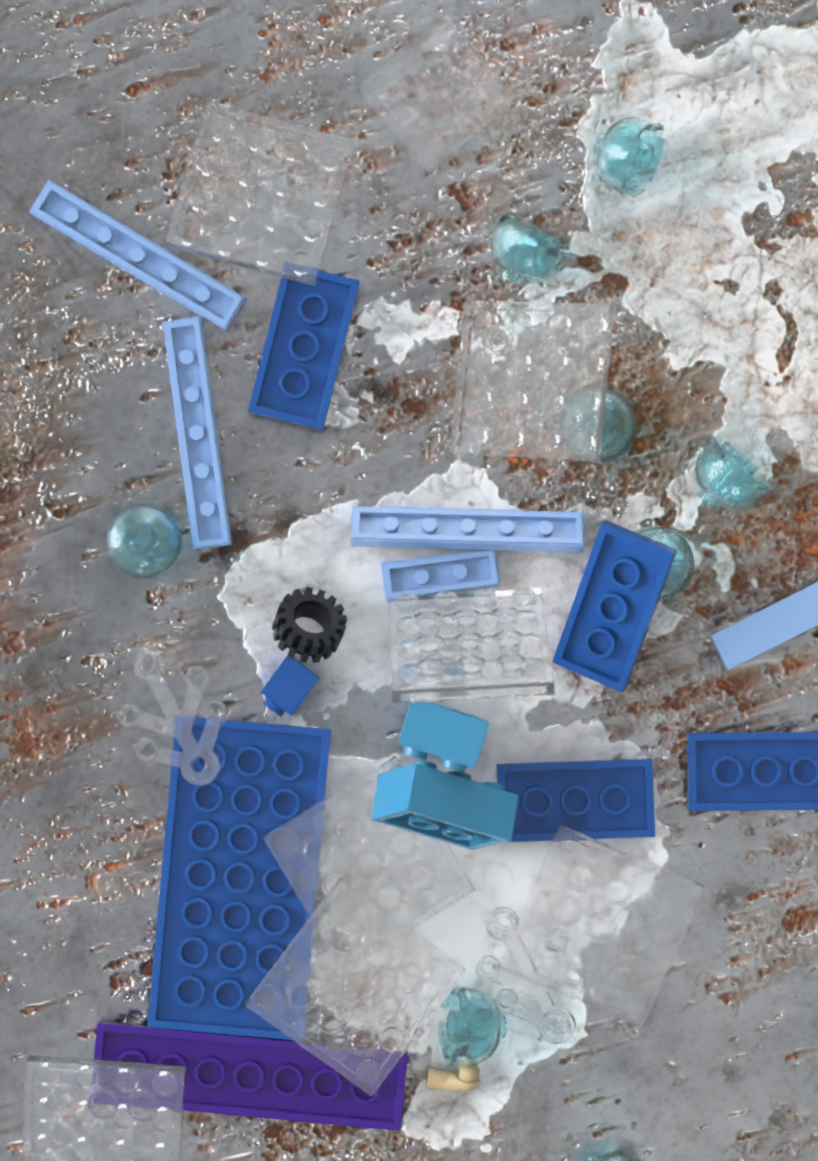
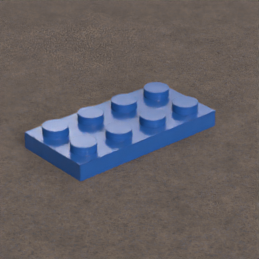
M285 262L248 413L320 431L324 430L360 280Z
M605 520L602 522L552 663L623 693L629 684L678 550Z
M818 732L686 733L688 811L818 810Z
M651 758L496 764L497 783L505 786L504 791L519 795L512 840L510 842L655 837L653 764Z

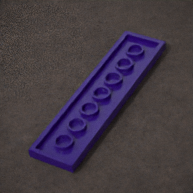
M99 1021L96 1029L89 1102L401 1131L408 1050L149 1028L147 1025Z

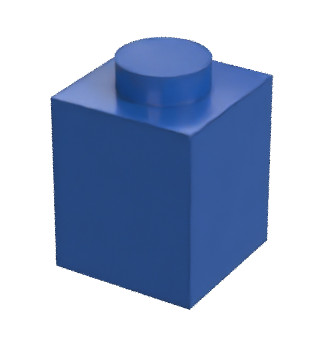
M287 656L260 693L267 697L263 704L280 717L285 712L292 716L319 681L320 677L296 659Z

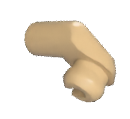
M470 1062L461 1064L459 1066L460 1072L428 1068L426 1088L446 1091L474 1090L481 1080L478 1077L480 1069L476 1064Z

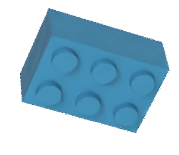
M412 696L398 744L404 745V754L426 760L428 754L441 757V766L464 773L466 766L476 767L490 722Z
M416 760L412 765L396 766L395 770L379 774L371 820L474 850L512 840L519 795L504 791L505 786L496 782H482L481 784L472 781L471 775L459 771H449L446 773L437 770L435 763Z

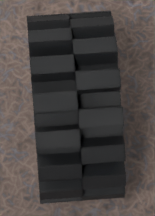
M306 587L302 595L299 588L293 590L292 596L288 593L280 603L272 624V630H274L273 638L274 641L280 640L278 648L281 651L286 648L290 649L287 655L293 659L295 654L301 655L300 662L306 663L308 657L311 656L313 663L320 662L322 656L326 660L331 657L332 652H336L346 629L347 616L342 615L344 608L341 604L334 606L336 602L334 596L331 595L328 599L324 598L326 591L319 589L317 595L313 594V588ZM301 617L313 619L322 626L323 632H307L300 628L295 620Z

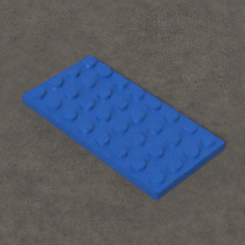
M176 716L147 1027L303 1041L331 729Z

